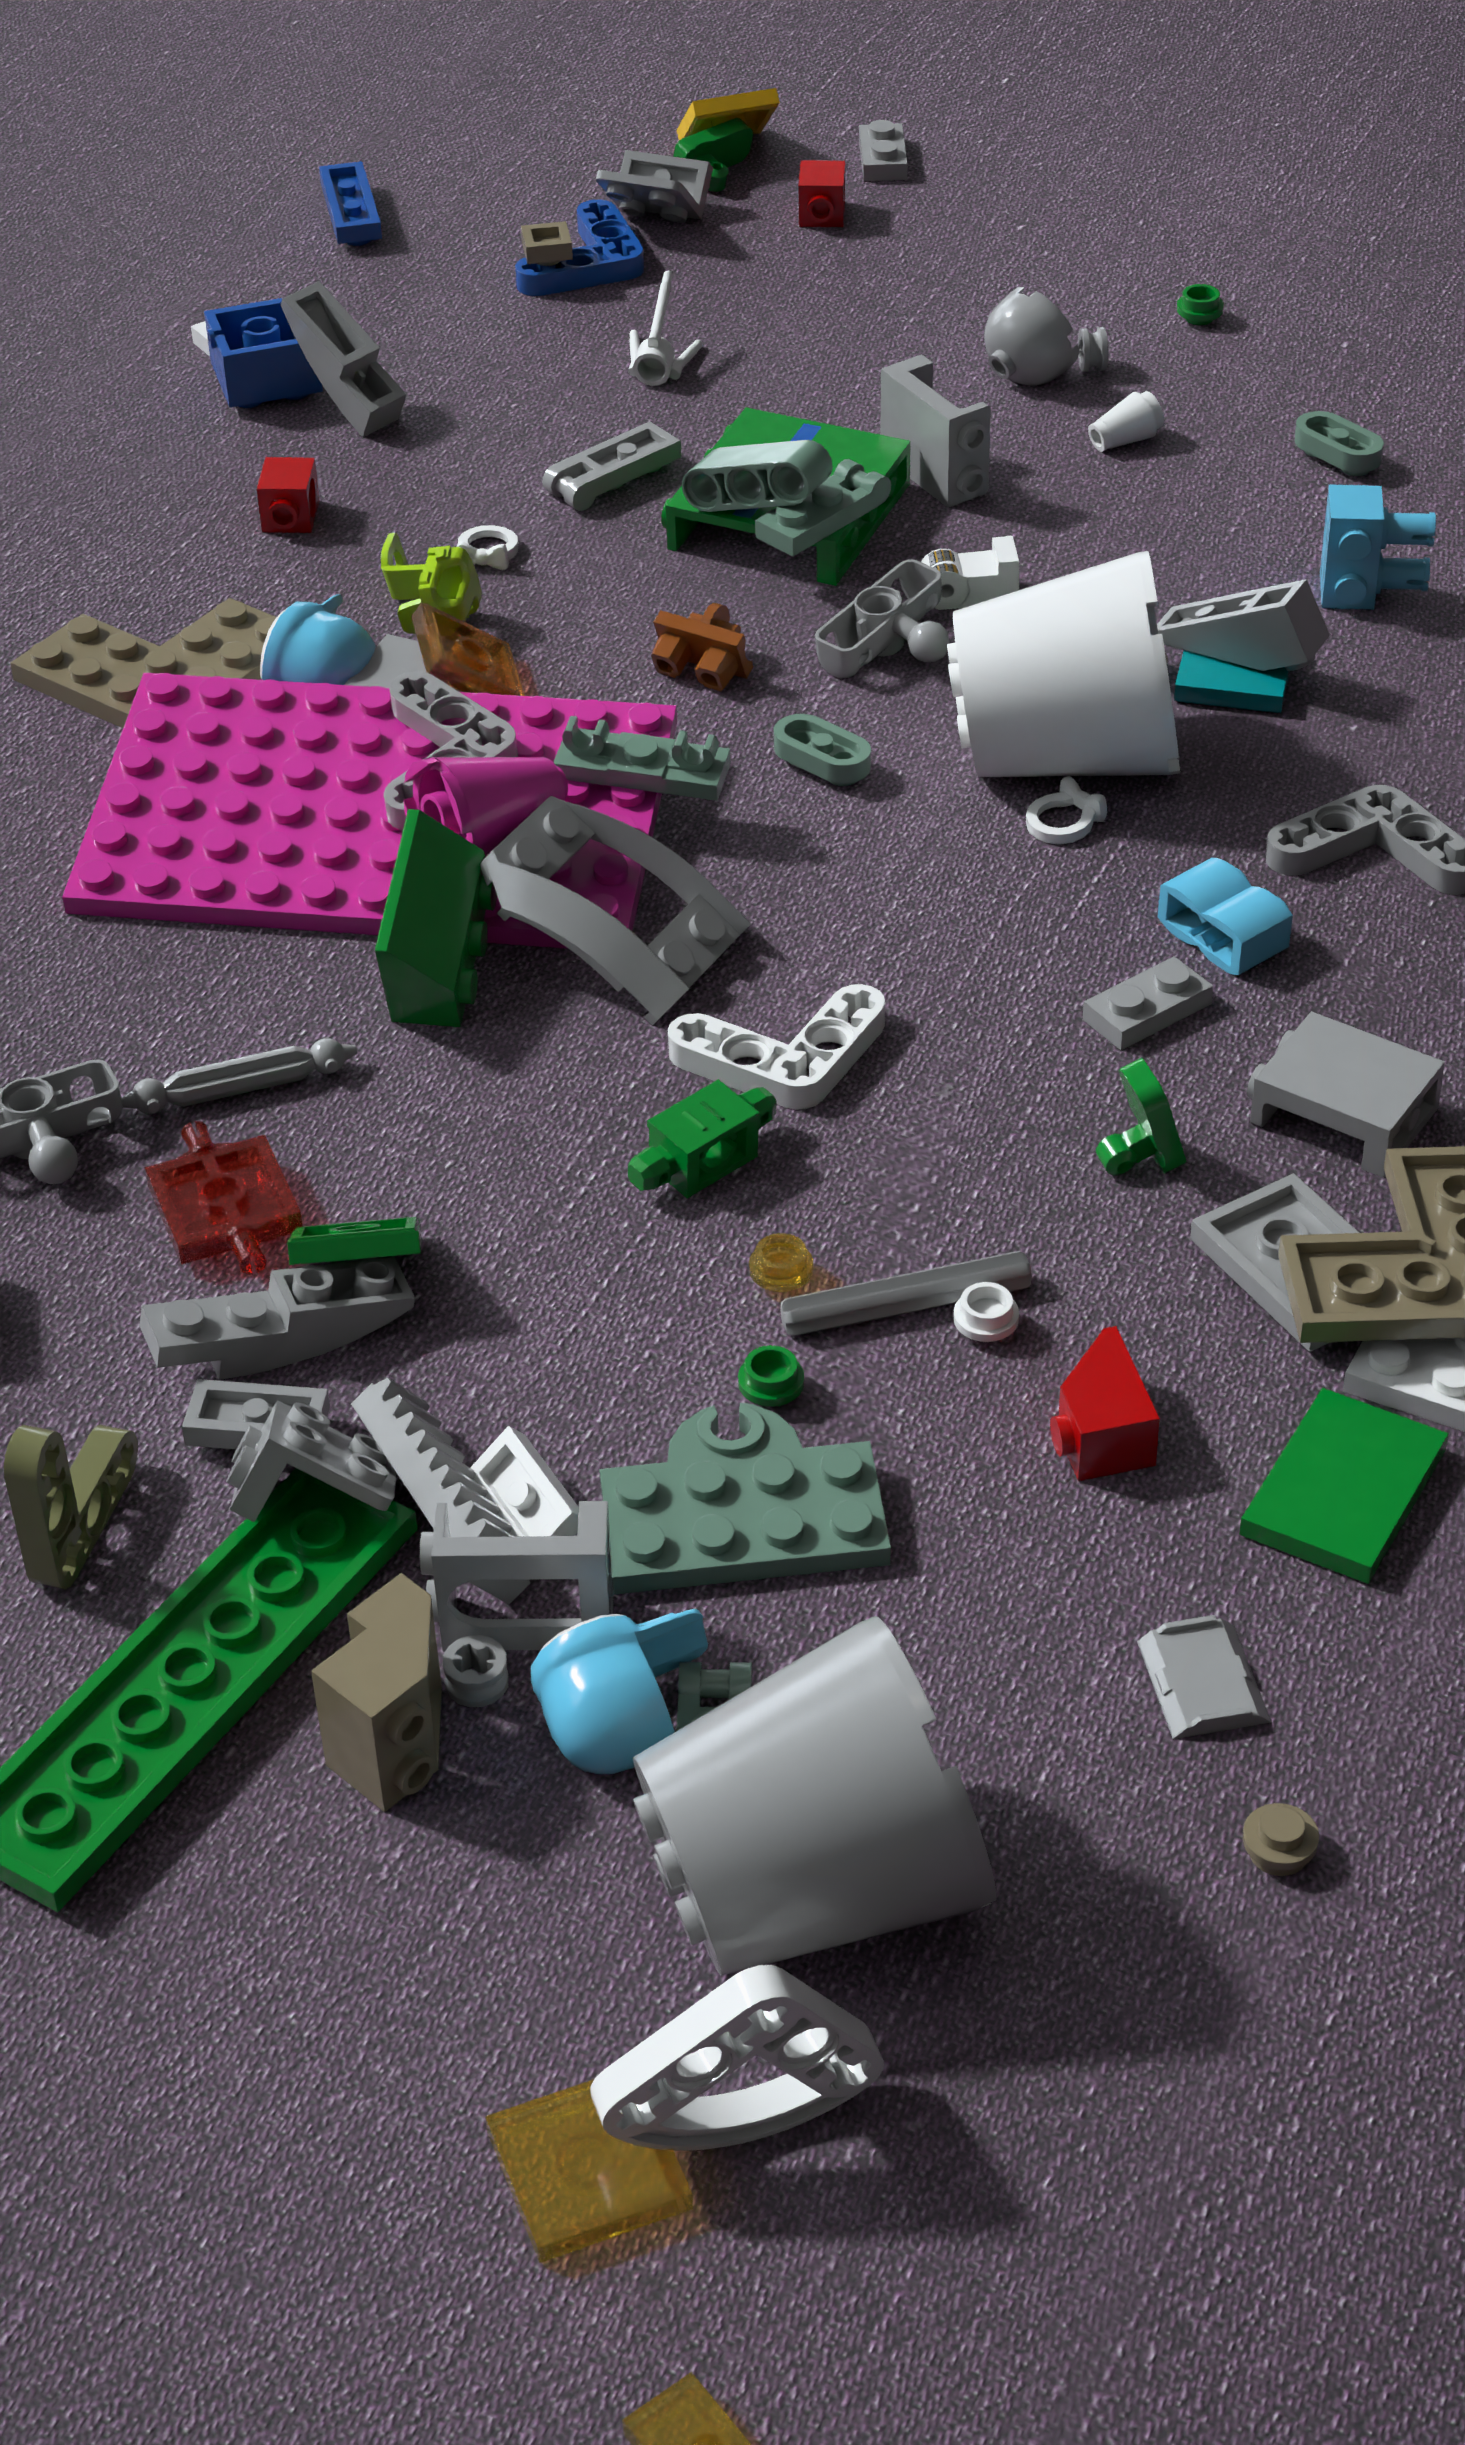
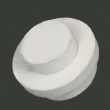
M980 1282L969 1286L964 1290L954 1307V1324L964 1336L976 1341L993 1342L1002 1340L1011 1335L1019 1323V1308L1013 1300L1011 1293L1002 1285L992 1282Z

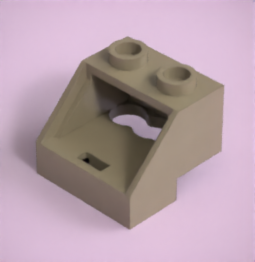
M402 1573L347 1613L351 1641L311 1670L326 1766L384 1813L406 1795H411L421 1790L428 1783L431 1776L439 1770L442 1684L432 1599L428 1592Z

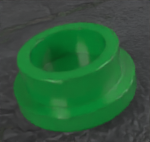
M1194 284L1186 287L1182 292V296L1177 301V313L1193 325L1210 324L1213 320L1219 318L1224 310V302L1220 298L1219 290L1207 284Z
M775 1345L762 1346L754 1349L747 1355L745 1362L738 1372V1387L742 1395L752 1403L769 1407L781 1406L795 1400L803 1391L804 1370L790 1350Z

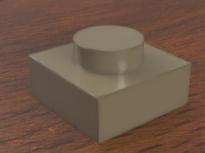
M566 221L521 226L522 245L527 264L536 263L541 266H552L560 261L573 260L572 241Z

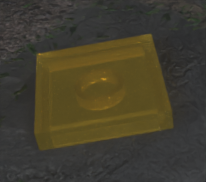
M594 2079L485 2116L488 2136L539 2263L693 2209L692 2192L673 2148L660 2150L633 2145L609 2135L603 2129L591 2098L590 2087Z

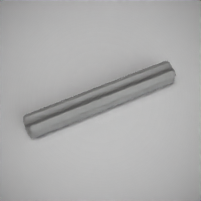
M1015 1251L785 1298L781 1302V1320L787 1335L794 1337L955 1304L961 1298L966 1288L980 1282H992L1002 1285L1009 1292L1023 1290L1031 1285V1267L1025 1253Z

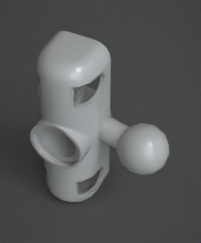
M905 560L896 565L871 587L859 592L855 600L815 633L816 653L820 664L826 672L840 679L852 677L862 666L870 663L877 656H889L900 651L904 646L905 640L908 641L910 653L918 661L932 663L942 659L948 651L947 644H950L948 631L937 622L925 621L918 623L941 600L942 582L940 571L917 560ZM898 577L902 590L908 598L903 603L901 591L890 588L893 581ZM833 632L837 646L825 641L829 633Z
M90 1060L35 1078L17 1079L0 1088V1159L11 1155L21 1159H28L32 1173L39 1181L48 1184H61L70 1179L77 1169L79 1159L75 1147L65 1138L108 1123L111 1124L121 1115L123 1107L119 1083L109 1064L103 1060ZM88 1076L92 1080L95 1095L73 1102L70 1093L71 1082L77 1077Z

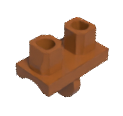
M712 603L707 607L703 615L692 612L688 618L660 610L653 621L658 640L651 657L659 674L675 678L680 676L687 662L697 664L695 674L698 682L707 688L721 692L734 675L747 679L754 666L752 661L746 658V639L744 634L741 633V627L729 623V609L725 605Z

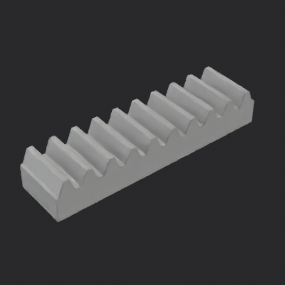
M386 1378L376 1384L371 1383L351 1403L433 1529L436 1503H447L451 1537H515L510 1534L513 1528L511 1524L497 1516L500 1511L498 1505L485 1498L488 1493L487 1489L474 1481L476 1476L474 1470L462 1463L465 1459L463 1453L450 1446L453 1442L452 1437L439 1429L441 1425L439 1418L427 1412L430 1407L427 1401L390 1378ZM477 1580L470 1581V1583L501 1601L510 1604L530 1584V1581Z

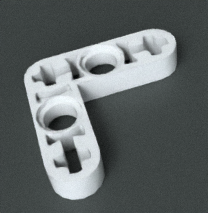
M855 984L842 987L833 994L789 1045L709 1015L699 1013L686 1014L676 1018L668 1027L669 1059L674 1065L683 1070L713 1081L719 1079L726 1086L742 1092L756 1087H764L774 1095L777 1105L795 1110L808 1109L824 1100L882 1033L885 1027V998L880 990L872 986ZM848 1016L851 1017V1024L848 1023ZM826 1042L843 1045L835 1050H823L815 1047L817 1044ZM741 1057H752L761 1060L753 1065H740L732 1062ZM807 1068L809 1069V1077L806 1076Z

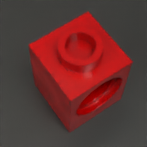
M801 160L798 185L799 227H844L845 161Z
M265 457L256 489L262 532L312 533L320 502L315 458Z

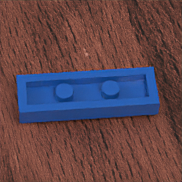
M363 162L319 166L320 183L337 243L360 246L369 243L371 240L382 239L381 222Z

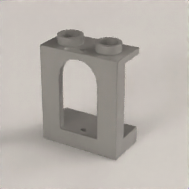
M579 1501L577 1536L451 1537L447 1503H436L434 1531L421 1533L420 1568L422 1575L434 1576V1580H427L426 1592L431 1595L434 1622H439L442 1651H446L448 1646L457 1639L469 1635H483L493 1638L503 1646L504 1650H541L557 1634L578 1623L600 1615L614 1614V1585L608 1501ZM578 1579L581 1618L481 1619L470 1617L456 1609V1587L470 1581Z

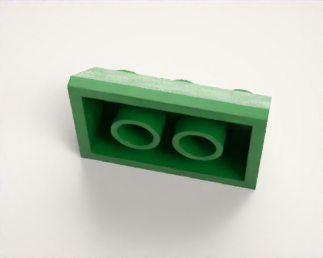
M408 809L377 938L375 954L391 1022L461 1027L465 1005L474 1004L476 999L478 976L477 970L473 968L476 957H484L486 953L488 928L487 923L484 922L486 910L493 911L495 909L497 893L493 882L487 886L480 867V863L486 858L485 852L421 810Z

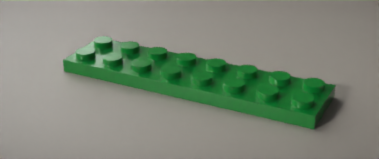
M295 1468L269 1495L256 1521L253 1522L246 1518L0 1767V1880L58 1913L417 1531L415 1511L393 1500L387 1511L376 1509Z

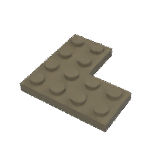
M229 598L193 624L184 628L170 640L158 646L93 617L81 614L10 662L13 680L124 728L143 673H169L207 677L221 676L224 678L262 680L260 676L262 649L268 630L277 617Z
M1465 1146L1386 1149L1384 1172L1402 1232L1281 1235L1278 1257L1300 1343L1465 1338Z

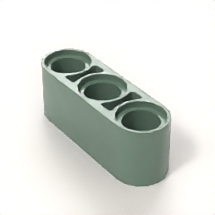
M812 440L720 447L712 450L683 476L682 491L686 500L693 507L707 512L796 505L802 503L828 479L833 469L832 459L828 451L821 444Z

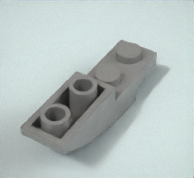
M395 1257L368 1258L361 1261L306 1265L299 1268L272 1270L268 1291L243 1292L234 1295L142 1305L139 1326L157 1368L211 1361L218 1379L221 1380L269 1371L325 1354L354 1342L412 1309L415 1297Z

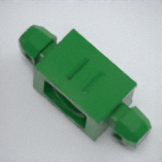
M718 1079L647 1120L649 1147L634 1156L628 1164V1178L630 1182L640 1191L653 1190L669 1183L685 1198H689L758 1157L759 1129L770 1122L776 1114L777 1101L774 1095L764 1087H756L737 1095Z

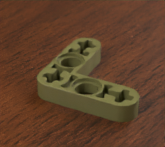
M101 1424L95 1426L71 1468H69L61 1433L22 1425L12 1434L5 1454L4 1479L26 1575L30 1582L61 1589H68L72 1586L134 1473L138 1454V1440L135 1432Z

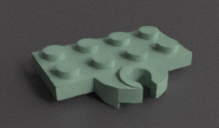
M740 1403L739 1430L746 1436L737 1440H724L716 1436L718 1434V1413L713 1405L700 1410L681 1423L669 1442L667 1462L599 1469L602 1501H608L614 1595L890 1565L891 1546L870 1441L803 1448L795 1429L775 1412L747 1403Z

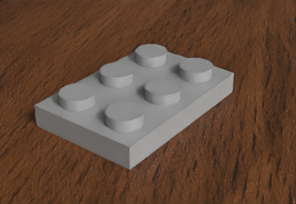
M1293 1173L1193 1219L1190 1239L1300 1343L1278 1257L1281 1235L1359 1232ZM1314 1342L1300 1344L1309 1352H1311L1328 1343Z

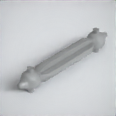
M323 1038L315 1042L311 1049L293 1045L178 1071L163 1083L154 1078H145L140 1080L132 1091L121 1097L122 1107L137 1109L144 1114H155L160 1112L167 1103L183 1107L299 1081L313 1070L323 1074H332L343 1066L344 1061L355 1056L358 1052L356 1045L340 1044L334 1039Z

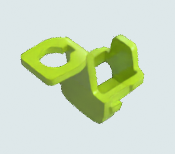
M389 533L381 551V569L391 597L395 600L416 599L399 606L397 615L403 631L408 634H432L436 642L449 641L456 625L463 623L469 618V615L475 613L482 599L481 585L471 557L461 547H451L450 545L433 547L428 549V557L425 564L409 565L398 534ZM393 555L396 561V565L393 564Z

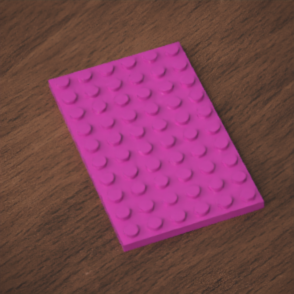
M143 673L62 896L66 914L378 935L403 830L393 827L388 822L384 791L386 786L406 772L413 762L423 760L440 747L400 722L394 716L390 690L386 687ZM460 692L505 720L514 728L518 757H546L554 762L563 740L562 736L570 716L578 717V727L580 729L595 730L599 720H606L610 733L621 734V732L670 739H674L678 722L676 705ZM450 718L442 721L440 724L446 726L460 725L466 719ZM567 780L568 795L565 798L566 802L608 815L653 838L662 793ZM590 839L549 880L583 896L615 917L628 929L633 930L646 868L617 850ZM498 896L495 909L493 911L486 910L484 922L487 923L488 928L487 943L567 948L546 933L511 916L504 921L497 914L501 909Z

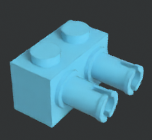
M1329 485L1320 566L1322 608L1374 610L1376 594H1380L1381 589L1428 591L1429 584L1427 581L1430 579V558H1383L1381 549H1385L1386 544L1427 545V547H1433L1434 537L1432 536H1435L1436 529L1435 512H1429V514L1388 513V507H1383L1382 486Z

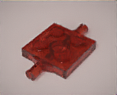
M195 1121L196 1136L190 1122L183 1127L181 1132L182 1138L188 1146V1152L176 1159L144 1167L148 1188L179 1261L182 1265L234 1251L239 1267L244 1274L253 1275L251 1261L256 1272L259 1273L265 1268L267 1260L265 1255L262 1254L258 1243L292 1234L296 1227H303L301 1211L265 1135L236 1143L214 1144L209 1136L206 1124L201 1121Z

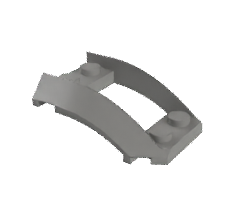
M553 796L545 800L480 863L487 886L493 882L501 905V909L497 914L504 921L511 916L539 929L577 954L618 992L624 987L649 1011L644 1018L651 1025L657 1022L740 934L751 925L699 871L659 841L608 815ZM590 839L607 845L639 863L673 889L688 904L648 946L608 912L583 896L549 880Z

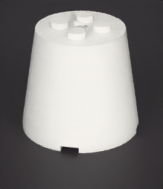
M1149 551L1134 553L953 611L955 643L947 644L950 663L948 664L953 698L956 697L957 723L961 748L972 749L977 777L1173 775L1180 773L1163 635L1158 634L1155 607L1158 606Z

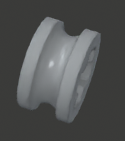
M1098 327L1094 333L1088 332L1087 328H1080L1078 334L1080 370L1088 372L1091 366H1097L1099 371H1106L1108 365V339L1105 327Z
M469 1635L457 1639L448 1646L443 1655V1672L445 1674V1689L452 1700L467 1707H484L495 1703L504 1695L508 1688L509 1676L507 1655L499 1642L483 1635ZM471 1667L474 1668V1670L470 1669V1670L464 1671L465 1669H468V1668H471Z

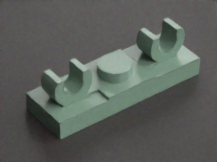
M570 716L562 736L563 740L553 763L560 767L567 780L718 801L731 764L730 749L719 747L717 737L708 734L705 745L687 742V731L680 730L676 739L621 732V734L610 733L606 720H599L595 730H588L578 727L577 716Z

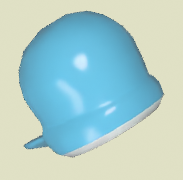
M341 594L332 596L322 604L297 601L282 611L268 630L262 649L260 676L262 680L271 679L288 682L344 685L349 678L357 675L369 663L376 646L371 636L361 625L350 618L335 614L337 608L343 603Z
M690 1609L677 1614L669 1613L640 1624H635L631 1618L625 1615H600L560 1632L543 1646L531 1665V1683L535 1695L541 1702L551 1736L562 1754L572 1765L582 1771L595 1774H615L635 1768L634 1756L674 1733L668 1709L655 1678L678 1668L680 1662H690L700 1657L706 1651L708 1642L703 1625V1615L699 1610Z

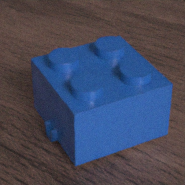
M282 298L204 311L210 361L229 408L237 406L252 408L266 401L283 398L298 400L305 398L311 393L323 392L322 383L307 361L282 310Z

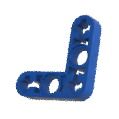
M599 199L583 202L577 207L578 233L586 246L572 248L573 260L560 261L552 266H541L536 263L527 264L526 257L520 259L515 264L517 290L528 296H543L637 278L644 272L643 247L616 205L610 201Z

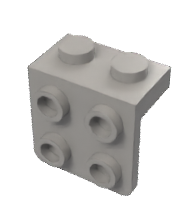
M625 150L620 173L598 170L596 182L606 192V196L611 198L619 207L618 210L622 213L642 217L645 211L659 213L666 220L684 223L687 218L702 220L713 167L707 161Z
M277 1400L261 1431L249 1426L231 1461L234 1465L226 1480V1483L235 1487L230 1510L255 1522L288 1463L376 1509L387 1511L394 1498L396 1471L374 1438L360 1433L355 1434L351 1438L329 1427L330 1420L317 1409L299 1402L294 1403L290 1407Z

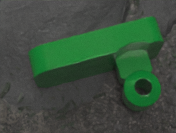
M741 118L731 119L682 138L675 146L673 157L709 162L713 167L708 190L713 192L722 191L726 187L729 172L727 167L740 163L747 157L751 147L753 130Z
M1141 1057L1121 1067L1119 1074L1130 1108L1138 1120V1125L1122 1134L1109 1135L1098 1144L1096 1155L1107 1173L1113 1176L1122 1175L1131 1170L1136 1163L1150 1156L1154 1158L1164 1174L1187 1163L1168 1099L1145 1060Z

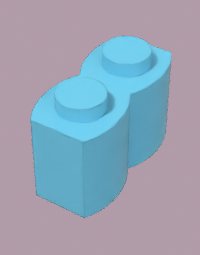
M1210 858L1160 886L1158 918L1162 924L1181 941L1198 946L1209 961L1229 974L1240 975L1289 947L1293 914L1286 903L1266 889L1251 886L1241 870L1222 859Z

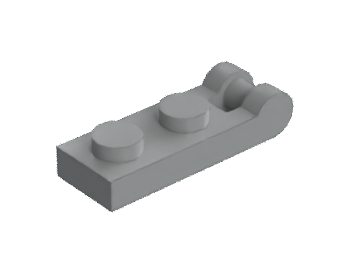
M649 421L553 464L545 471L542 484L554 496L564 497L565 502L574 509L584 511L593 504L596 496L609 490L618 489L624 483L646 473L655 472L662 466L681 458V440Z

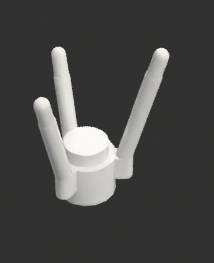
M669 270L665 271L649 338L640 344L638 331L631 330L629 333L631 364L628 373L650 386L661 385L669 377L674 380L679 379L683 367L703 346L701 340H695L675 359V352L670 342L661 337L673 273Z

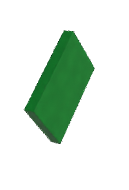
M1322 1387L1243 1514L1239 1535L1369 1584L1445 1453L1449 1433Z

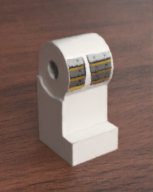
M1013 536L992 538V550L957 554L950 549H938L927 554L921 561L926 565L936 568L941 573L942 595L940 602L935 607L938 610L962 609L1019 591V558Z

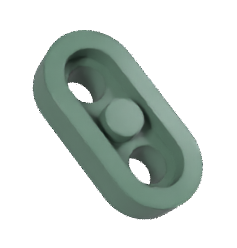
M1325 411L1308 412L1296 420L1294 441L1297 447L1302 449L1307 455L1318 457L1351 476L1366 475L1381 465L1384 442L1379 435L1343 417Z
M810 714L789 715L780 719L775 724L773 729L774 752L779 758L838 786L853 785L870 773L871 746L864 738Z

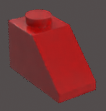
M1117 1326L1104 1328L1060 1386L1059 1415L1053 1416L1050 1419V1431L1055 1451L1059 1457L1067 1455L1078 1481L1156 1466L1160 1418Z

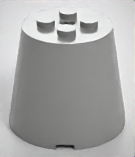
M877 1616L859 1622L633 1757L636 1773L644 1795L633 1799L635 1808L649 1841L653 1842L661 1839V1843L654 1845L656 1854H653L657 1869L670 1898L681 1893L683 1894L684 1898L674 1903L691 1945L703 1941L720 1976L978 1911L982 1907L996 1901L995 1882L987 1850L957 1766L941 1771L923 1729V1726L935 1722L937 1719L900 1645L886 1624Z

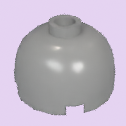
M1017 287L1001 300L989 314L984 331L985 347L989 356V365L999 377L1009 379L1016 384L1035 387L1047 384L1067 371L1077 361L1080 350L1078 343L1071 348V343L1067 336L1073 329L1059 308L1043 294L1035 291L1028 297L1021 294L1024 287Z

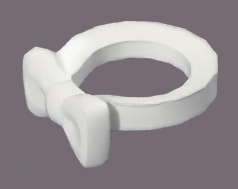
M495 525L478 526L463 532L458 538L456 547L465 549L474 565H489L499 570H506L509 566V560L518 553V537L512 530ZM483 537L500 538L506 542L505 545H496L488 550L484 548L477 549L469 545L472 541Z
M1071 776L1064 777L1060 782L1059 793L1045 795L1036 799L1028 807L1026 813L1028 832L1036 839L1050 844H1067L1078 841L1091 831L1094 821L1103 822L1107 816L1106 799L1101 794L1090 795L1082 791L1078 783ZM1075 805L1082 809L1081 819L1069 827H1050L1044 825L1038 819L1043 811L1054 807Z

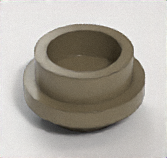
M1273 1803L1255 1809L1247 1817L1243 1827L1242 1839L1245 1850L1252 1862L1260 1870L1275 1876H1288L1299 1872L1313 1859L1318 1849L1319 1830L1311 1816L1302 1809L1289 1804Z

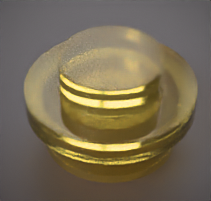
M786 1233L771 1234L761 1239L756 1245L755 1251L749 1259V1273L752 1280L760 1287L770 1291L787 1292L802 1287L810 1280L813 1274V1257L800 1238Z

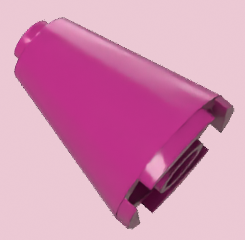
M429 757L413 762L406 772L404 783L413 781V797L403 800L405 816L408 809L421 810L482 849L486 855L497 847L550 796L565 801L568 795V782L563 770L546 757Z

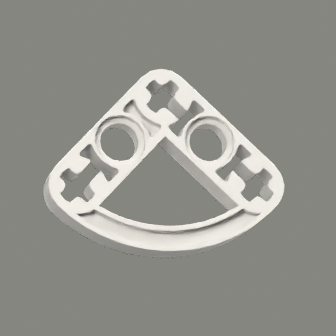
M758 1965L745 1969L728 1979L605 2068L594 2079L590 2092L603 2129L609 2135L633 2145L652 2149L673 2151L705 2150L742 2144L771 2136L803 2124L834 2109L862 2092L877 2080L883 2071L884 2060L869 2028L864 2022L782 1968L774 1965ZM755 2055L760 2056L787 2073L746 2089L698 2097Z

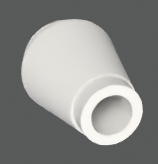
M1148 391L1141 394L1132 392L1096 422L1089 425L1088 433L1090 440L1097 450L1103 452L1107 449L1152 438L1156 435L1157 429L1164 425L1163 410L1152 393Z

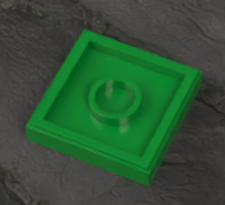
M416 1216L296 1227L287 1242L289 1265L420 1254L422 1246L420 1219H417Z

